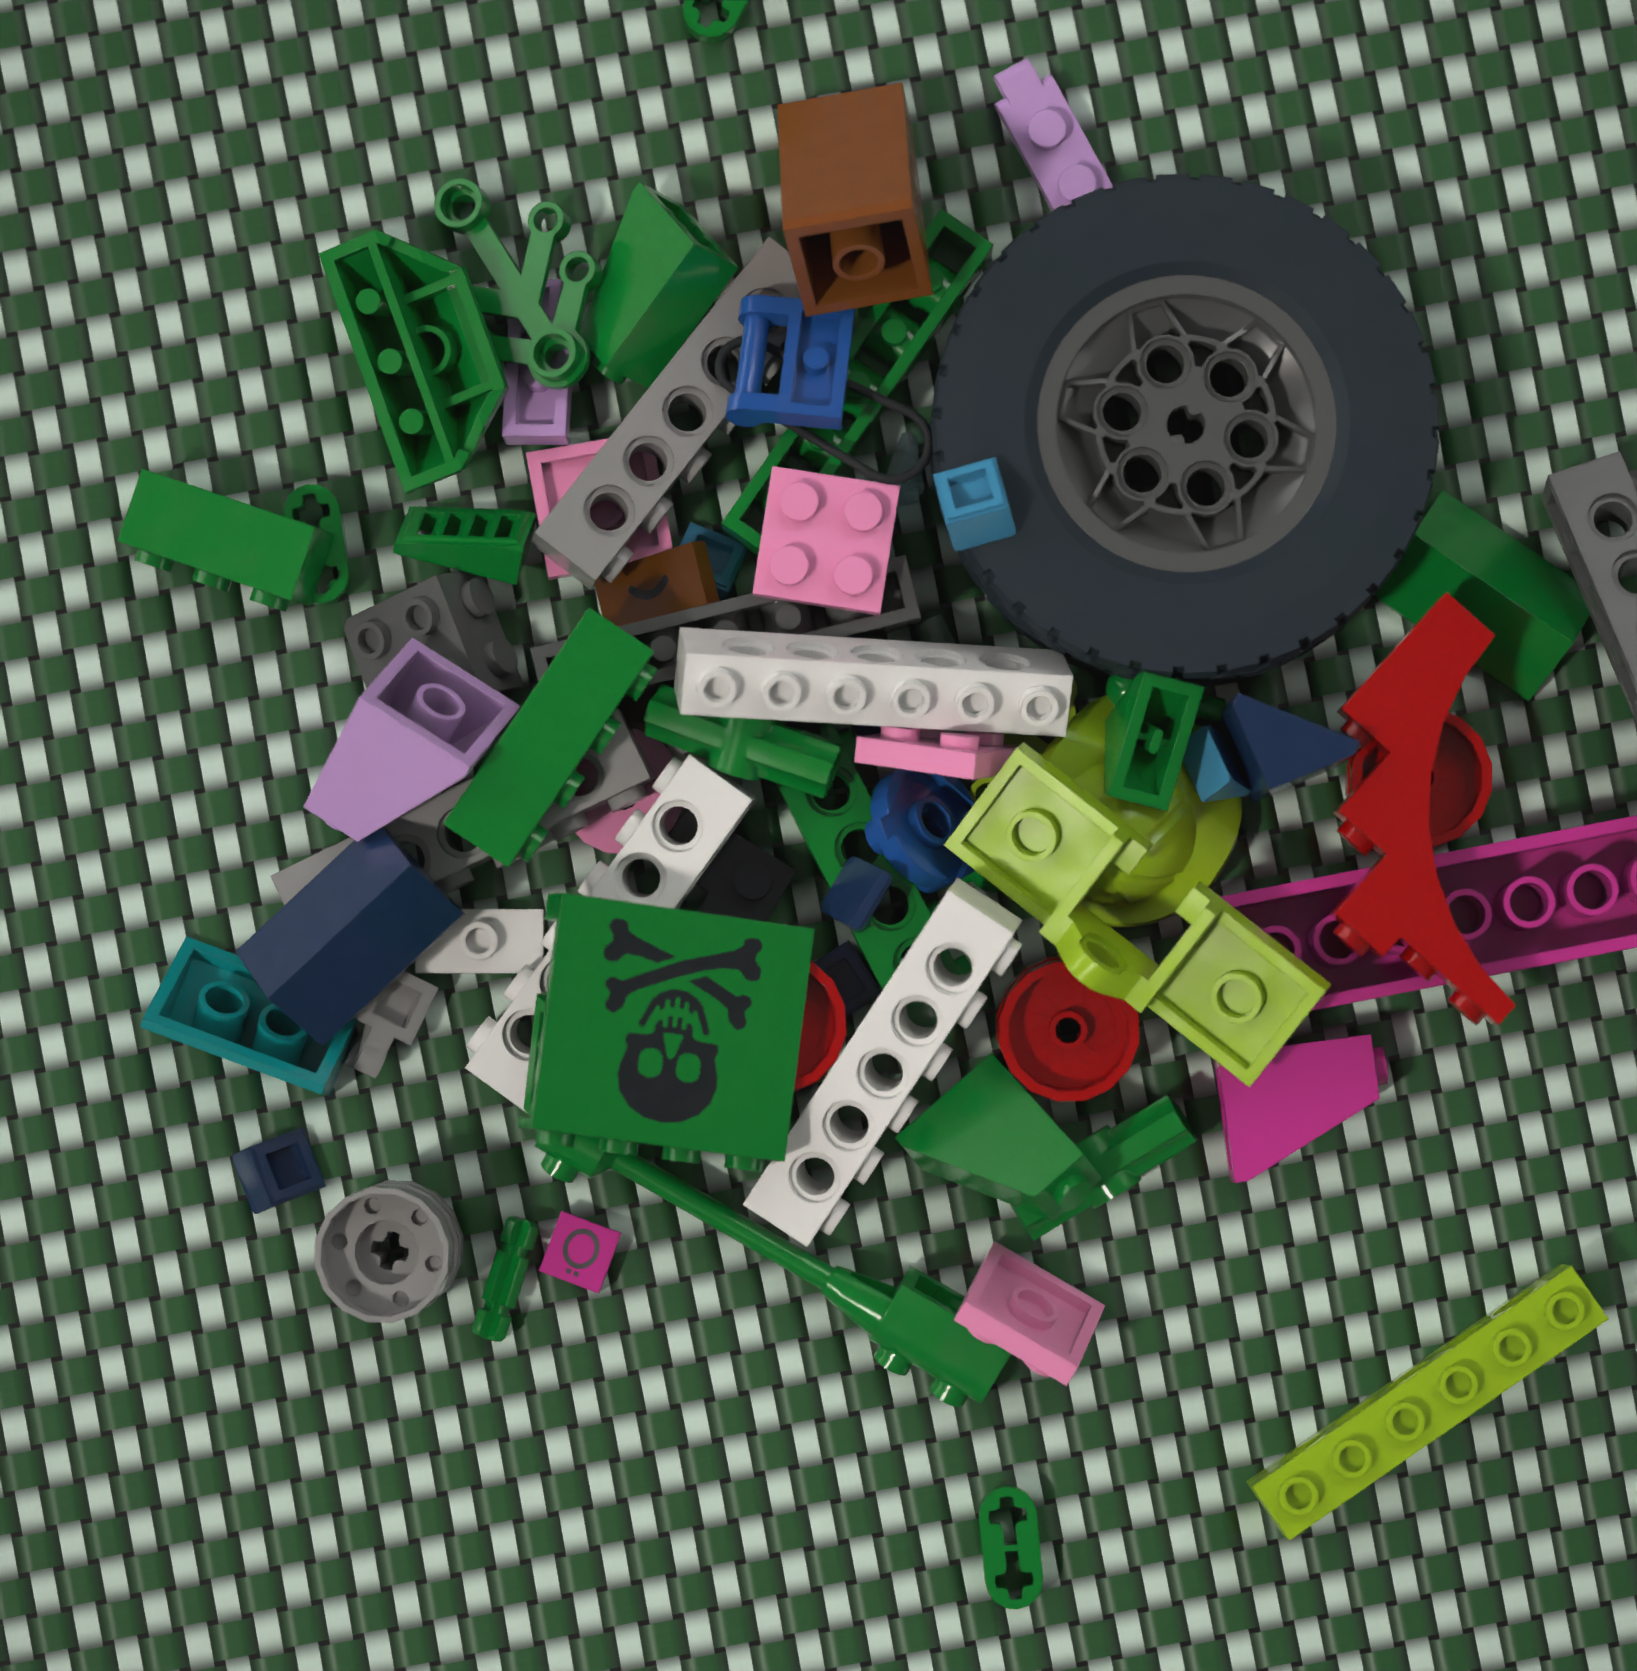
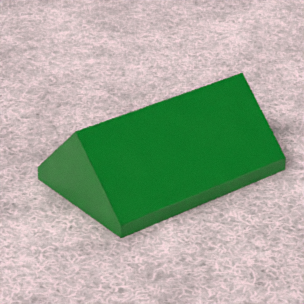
M1444 490L1440 491L1421 519L1419 528L1398 566L1373 597L1415 625L1441 595L1446 592L1449 593L1495 634V637L1474 666L1527 702L1530 701L1573 645L1590 615L1574 578Z

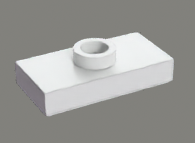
M461 909L465 915L415 960V973L518 974L524 965H528L535 970L544 958V946L540 944L544 938V909Z

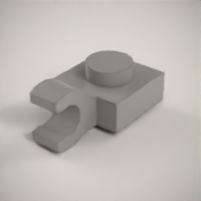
M405 971L399 975L354 1018L364 1023L365 1026L350 1044L343 1064L376 1078L384 1064L394 1038L412 1045L438 987Z

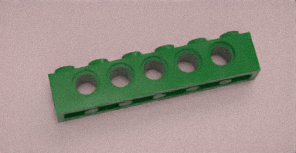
M943 209L939 210L925 230L933 295L873 305L853 333L848 379L891 399L894 398L992 255L994 244ZM846 389L841 430L805 428L850 456H853L887 407ZM787 428L722 521L723 533L758 556L772 466L839 476L847 464Z
M779 720L778 723L788 726L793 721ZM813 722L818 727L821 737L843 744L836 776L844 780L849 787L850 797L847 803L837 810H825L816 804L811 794L776 782L775 784L830 890L846 863L841 852L844 840L853 833H865V826L872 819L870 806L876 785L866 789L855 766L861 763L854 762L856 741L849 728L847 727L837 732L833 723ZM879 854L872 865L892 875L891 879L893 881L889 889L897 890L904 895L908 903L907 915L902 921L892 925L883 924L872 915L863 932L859 931L856 933L851 929L850 931L881 991H883L900 965L902 953L913 945L939 903L936 898L924 902L916 885L902 876L890 864L885 855ZM949 949L941 951L942 964L949 972L956 975H965L972 972V967L965 955L953 959ZM913 1001L907 1004V1014L913 1023L921 1027H932L937 1024L936 1012L929 1004L922 1001Z

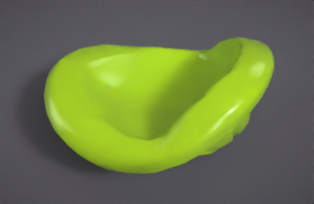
M1107 695L1084 706L1067 724L1066 737L1056 736L1043 752L1042 757L1154 844L1129 875L1111 862L1080 902L1110 927L1150 925L1176 915L1175 911L1199 881L1209 888L1216 882L1225 868L1237 841L1242 817L1241 797L1202 803L1183 761L1168 811L1104 794L1105 720L1115 707ZM1195 722L1191 734L1201 728Z

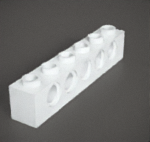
M680 627L674 691L680 715L1066 737L1073 674L1064 655L1050 649Z
M689 754L684 762L673 757L652 786L661 795L647 814H644L639 809L633 812L615 838L618 843L623 845V848L609 867L599 861L577 892L584 896L678 909L758 797L725 773L706 765V759L699 755ZM673 807H685L697 819V833L690 842L682 843L675 841L666 831L665 818ZM646 859L658 868L660 883L653 894H641L631 887L628 881V870L634 860ZM554 922L540 943L549 950L535 970L528 965H524L506 989L503 996L512 1001L502 1017L497 1022L488 1016L466 1046L475 1054L465 1068L523 1111H525L523 1107L530 1048L525 1046L518 1038L517 1025L522 1016H534L536 995L547 992L556 922Z
M958 877L956 878L788 1134L785 1162L771 1161L744 1201V1206L806 1247H808L818 1230H821L828 1236L832 1234L850 1206V1203L842 1199L841 1195L852 1179L863 1185L865 1184L884 1155V1152L874 1145L886 1127L898 1133L919 1102L910 1096L909 1092L921 1075L933 1081L953 1049L943 1043L944 1039L955 1023L967 1029L988 996L977 989L990 970L1002 976L1023 945L1013 938L1022 919ZM948 948H956L965 952L971 960L972 972L965 975H956L949 972L942 964L941 951ZM913 1001H922L929 1004L936 1012L937 1024L932 1027L916 1025L908 1017L907 1004ZM881 1053L892 1055L900 1062L903 1076L897 1079L882 1077L874 1069L872 1056ZM843 1106L859 1108L868 1119V1128L861 1131L847 1128L839 1118L838 1109ZM814 1157L828 1162L833 1169L834 1180L820 1182L813 1179L806 1171L805 1160Z

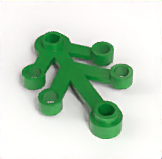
M457 178L448 181L439 189L435 197V213L438 219L452 231L467 235L500 288L499 290L473 286L482 314L518 319L531 338L522 339L496 336L489 330L499 361L528 366L533 378L549 389L562 390L575 385L583 378L590 364L589 345L579 334V327L587 293L595 290L602 280L603 272L600 263L584 251H573L563 258L559 266V275L564 284L552 322L542 307V302L556 243L563 241L571 229V219L568 213L551 201L540 202L532 208L528 216V227L531 234L521 273L488 221L491 211L488 195L468 179ZM475 201V208L472 214L466 219H460L462 206L467 202ZM556 213L558 216L556 226L548 232H542L541 225L544 218L549 214ZM588 263L589 272L587 276L581 281L574 282V269L579 264ZM567 349L569 351L567 362L561 368L554 369V356L557 352Z

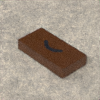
M705 541L689 542L629 562L612 583L601 576L595 584L602 616L616 626L720 601Z

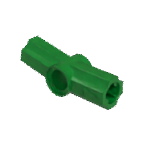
M669 683L660 684L657 692L649 701L643 720L646 728L645 736L680 748L682 751H688L707 758L706 765L713 769L747 780L760 781L761 778L823 799L827 797L835 779L843 749V744L805 730H799L778 723L779 720L680 715L674 685Z
M1168 1093L1116 1126L1110 1128L1109 1125H1106L1075 1144L1102 1178L1092 1187L1089 1196L1081 1205L1073 1210L1064 1211L1054 1221L1011 1205L1031 1239L1035 1241L1086 1208L1092 1206L1093 1209H1096L1142 1180L1140 1175L1158 1164L1161 1165L1187 1149L1189 1145L1198 1139L1183 1111Z

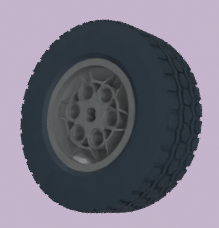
M1189 173L1156 175V179L1147 180L1146 177L1114 183L1113 188L1104 189V187L1072 199V204L1061 205L1034 222V227L1024 230L1001 251L1002 255L992 261L974 285L972 292L967 296L947 338L936 376L930 421L933 442V454L930 459L932 476L936 473L996 457L1016 528L1015 535L961 551L955 550V552L962 559L961 563L976 586L986 595V599L1007 621L1009 620L1017 626L1016 629L1039 647L1043 646L1045 649L1055 650L1063 654L1068 663L1078 668L1081 666L1086 670H1090V673L1106 678L1108 675H1116L1134 680L1138 673L1146 671L1207 687V685L1219 686L1249 679L1252 676L1261 675L1288 664L1334 635L1375 596L1398 566L1403 555H1405L1419 528L1421 517L1425 513L1433 486V474L1436 472L1439 449L1437 430L1440 429L1438 396L1435 394L1433 387L1436 385L1432 364L1429 353L1425 352L1422 345L1425 341L1412 311L1408 312L1404 306L1406 300L1389 275L1385 276L1379 270L1381 267L1380 263L1360 242L1355 244L1348 238L1350 233L1326 215L1321 218L1319 215L1312 213L1314 211L1313 207L1287 194L1284 198L1274 194V189L1245 180L1242 185L1232 182L1233 178L1200 174L1199 178L1190 177ZM1159 353L1173 356L1180 365L1181 376L1172 383L1155 381L1147 371L1146 361L1149 357ZM1223 366L1235 369L1242 376L1244 383L1243 391L1232 397L1218 394L1211 386L1210 373L1216 368ZM1113 401L1130 403L1137 412L1138 424L1127 431L1112 429L1104 420L1103 408ZM1180 419L1184 428L1195 427L1198 433V440L1185 444L1184 438L1181 435L1170 436L1167 431V423ZM1241 427H1249L1256 430L1264 442L1263 453L1254 458L1239 456L1231 447L1230 434ZM1136 461L1148 463L1157 473V487L1144 493L1135 492L1130 489L1123 478L1124 467ZM1196 475L1211 476L1220 486L1221 497L1219 502L1211 506L1196 504L1187 493V481ZM933 478V485H934V490H935V494H936V498H937V503H938L939 511L941 512L942 518H943V520H944L943 524H944V526H945V528H946V531H947V533H948V529H947L946 522H945V519H944V515H943L942 507H941V504H940L938 492H937L936 485H935V481H934V478Z

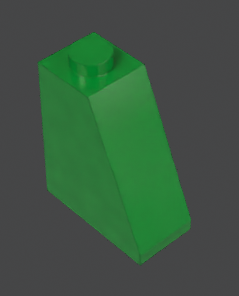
M641 182L638 183L630 196L602 271V280L595 290L579 334L587 341L589 348L596 355L591 361L593 366L603 375L619 384H623L626 378L649 388L684 344L739 267L684 205Z
M992 1053L895 1137L922 1170L1052 1221L1064 1211L1073 1210L1081 1205L1089 1196L1092 1187L1102 1179L1079 1148Z

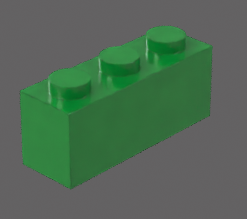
M141 469L117 541L138 548L135 561L168 572L172 571L175 561L194 567L193 581L226 592L229 591L231 582L235 581L253 588L249 600L286 612L289 601L311 606L334 533Z

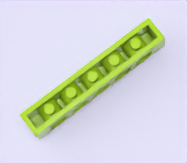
M1559 1264L1247 1480L1246 1483L1281 1534L1290 1541L1606 1322L1608 1317L1571 1265Z

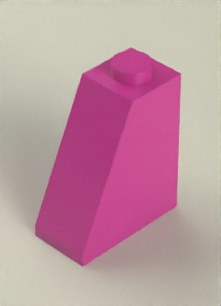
M1371 1034L1282 1046L1250 1088L1213 1059L1230 1182L1238 1183L1251 1180L1380 1099L1378 1085L1388 1084L1387 1063L1383 1046L1373 1047Z

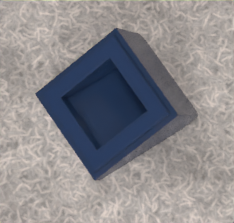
M850 857L823 899L820 909L823 913L856 933L859 931L863 932L893 881L891 879L892 875L858 857Z
M303 1127L248 1147L232 1156L233 1164L254 1214H259L326 1187Z

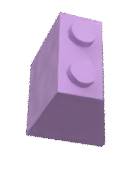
M411 638L359 697L303 808L324 820L331 828L343 832L358 842L466 777L514 719L521 706L416 639Z

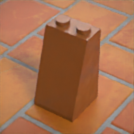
M903 83L778 104L783 232L805 316L933 295L913 128Z

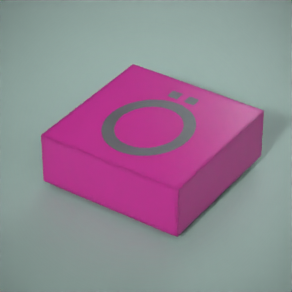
M561 1211L539 1271L599 1294L622 1233Z

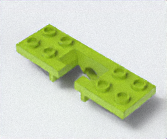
M1025 742L1021 743L981 794L944 846L1044 924L1039 933L1056 946L1067 969L1082 984L1098 993L1125 1000L1140 1013L1146 1007L1150 1008L1250 1088L1331 984L1201 881L1196 884L1175 911L1188 921L1191 926L1159 966L1080 903L1111 862L1129 875L1154 844Z

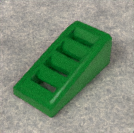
M409 506L394 543L393 553L517 585L530 550L536 513L513 509ZM419 530H423L426 532H430L431 535H423L418 533Z

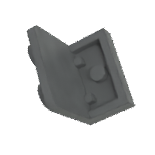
M463 571L435 575L349 617L345 622L344 631L366 689L411 638L416 639L503 695L524 686L517 668L518 661L515 650L506 640L494 609L493 593L484 582L482 576Z

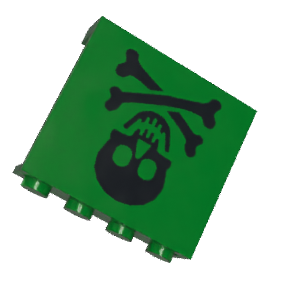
M563 892L548 894L545 920L555 921L556 925L530 1118H518L517 1127L537 1130L535 1143L574 1148L575 1135L600 1138L598 1151L637 1156L640 1143L662 1146L661 1159L693 1164H700L702 1152L726 1155L724 1168L762 1172L764 1160L785 1162L815 929Z

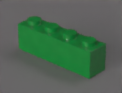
M589 607L443 824L506 867H510L517 857L528 863L549 832L539 824L552 804L555 803L562 809H565L584 781L585 777L575 770L587 752L591 749L598 755H601L622 723L612 717L626 695L637 702L658 671V669L648 663L655 651Z

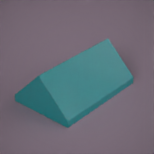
M186 936L146 1010L140 1027L312 1092L331 1096L343 1065L345 1054L359 1021L352 1019L325 1046H322L266 997L238 955Z

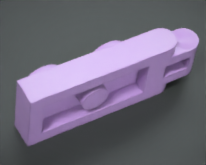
M1025 58L993 76L1004 98L994 103L995 109L1051 212L1061 205L1072 204V199L1104 187V189L1113 188L1111 181L1051 74L1040 79L1029 59Z
M561 279L547 280L542 307L552 322L564 284ZM509 318L508 337L531 339L520 320ZM567 349L557 352L554 356V369L561 368L569 358V351ZM506 363L505 378L509 389L504 397L502 437L505 444L569 445L572 386L562 390L549 389L533 378L528 366Z

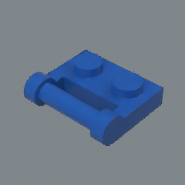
M748 295L743 297L740 301L738 315L739 323L743 325L737 380L735 393L730 394L727 399L726 419L735 425L743 427H754L762 423L841 430L855 322V308L806 317L802 301L799 298L768 295ZM774 326L787 327L779 395L761 393L769 329Z

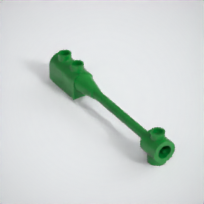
M575 1135L574 1148L540 1143L535 1144L536 1148L546 1153L541 1162L542 1168L554 1178L563 1182L573 1183L579 1173L591 1179L609 1169H613L821 1289V1294L867 1333L870 1336V1341L879 1345L874 1358L881 1366L895 1374L907 1375L912 1365L935 1377L930 1385L931 1392L950 1406L963 1407L968 1397L981 1404L1011 1353L995 1344H988L978 1340L966 1327L954 1321L965 1296L911 1265L898 1287L840 1266L834 1268L638 1154L637 1156L598 1151L600 1138Z

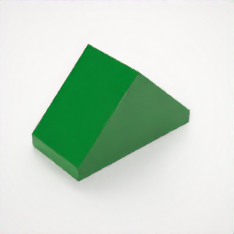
M1146 671L1137 674L1105 720L1104 794L1168 811L1205 687Z

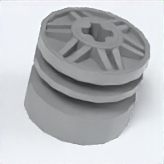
M386 1180L346 1196L326 1215L315 1239V1269L324 1292L342 1311L365 1322L394 1323L418 1314L432 1305L452 1286L463 1262V1233L454 1210L437 1192L414 1181ZM395 1233L400 1234L399 1245L408 1248L409 1255L399 1258L392 1264L389 1262V1251L380 1248V1241H385Z

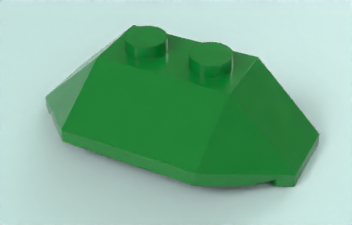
M372 230L318 253L404 493L414 492L465 471L509 389L466 268L379 230Z

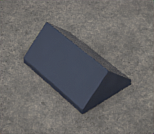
M1239 693L1225 705L1219 724L1251 789L1249 795L1253 803L1336 768L1356 753L1360 743L1358 740Z
M383 826L360 841L354 840L235 952L266 997L319 1044L325 1046L465 913Z

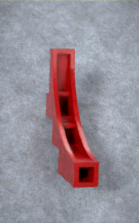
M1446 592L1436 600L1337 711L1346 720L1345 724L1340 728L1345 736L1360 741L1358 747L1368 755L1377 748L1384 756L1333 812L1343 821L1336 831L1364 856L1373 848L1381 857L1329 914L1340 923L1333 933L1361 958L1369 950L1377 957H1384L1393 945L1399 941L1406 947L1399 957L1425 981L1429 982L1436 974L1455 992L1447 1000L1469 1021L1477 1026L1485 1018L1489 1023L1499 1025L1516 1007V1004L1483 970L1454 923L1437 876L1429 827L1431 772L1443 723L1465 676L1495 637V634Z

